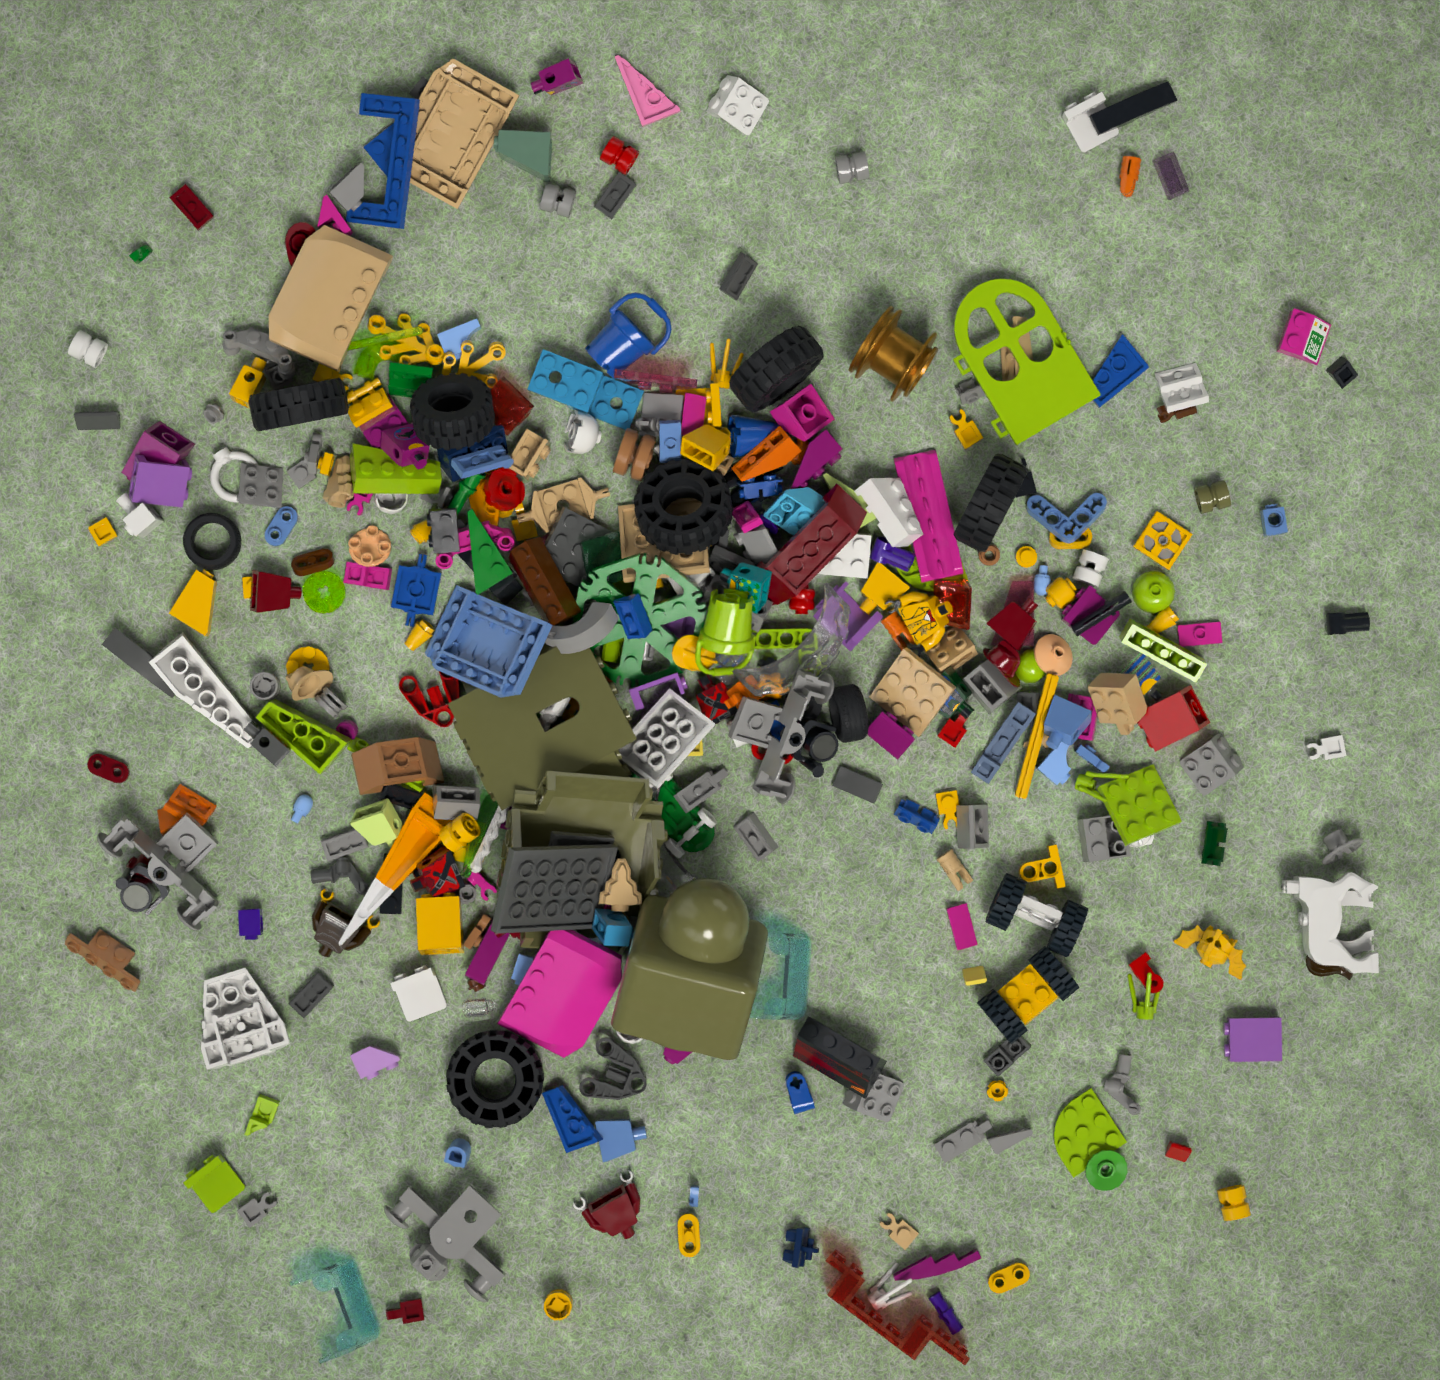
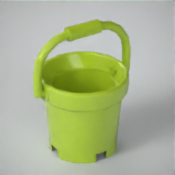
M718 589L711 592L705 624L700 630L695 652L696 664L703 673L713 677L732 675L734 672L744 668L751 660L756 636L751 633L753 597L751 596L747 599L748 593L736 589H724V594H718ZM701 647L718 654H747L742 663L735 667L727 666L707 669L701 662Z

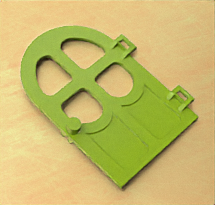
M994 279L976 286L964 297L957 309L954 320V336L961 355L954 358L953 361L962 376L970 371L973 373L997 413L998 418L990 423L999 438L1001 439L1009 434L1015 445H1018L1101 396L1073 349L1070 339H1067L1066 332H1063L1044 299L1028 285L1011 279ZM1009 293L1021 297L1033 307L1034 316L1014 328L1010 327L996 305L997 296ZM977 308H983L987 311L999 331L998 338L981 348H974L968 336L969 317L972 311ZM1041 326L1047 330L1052 339V351L1046 360L1034 362L1025 354L1019 344V338L1036 327ZM1002 347L1009 348L1019 367L1016 377L1009 381L993 379L983 364L985 357ZM961 359L964 360L965 364H966L967 367H968V368L965 369V370L962 368L961 364L959 363V360H961ZM1001 422L1006 431L1001 433L997 423Z

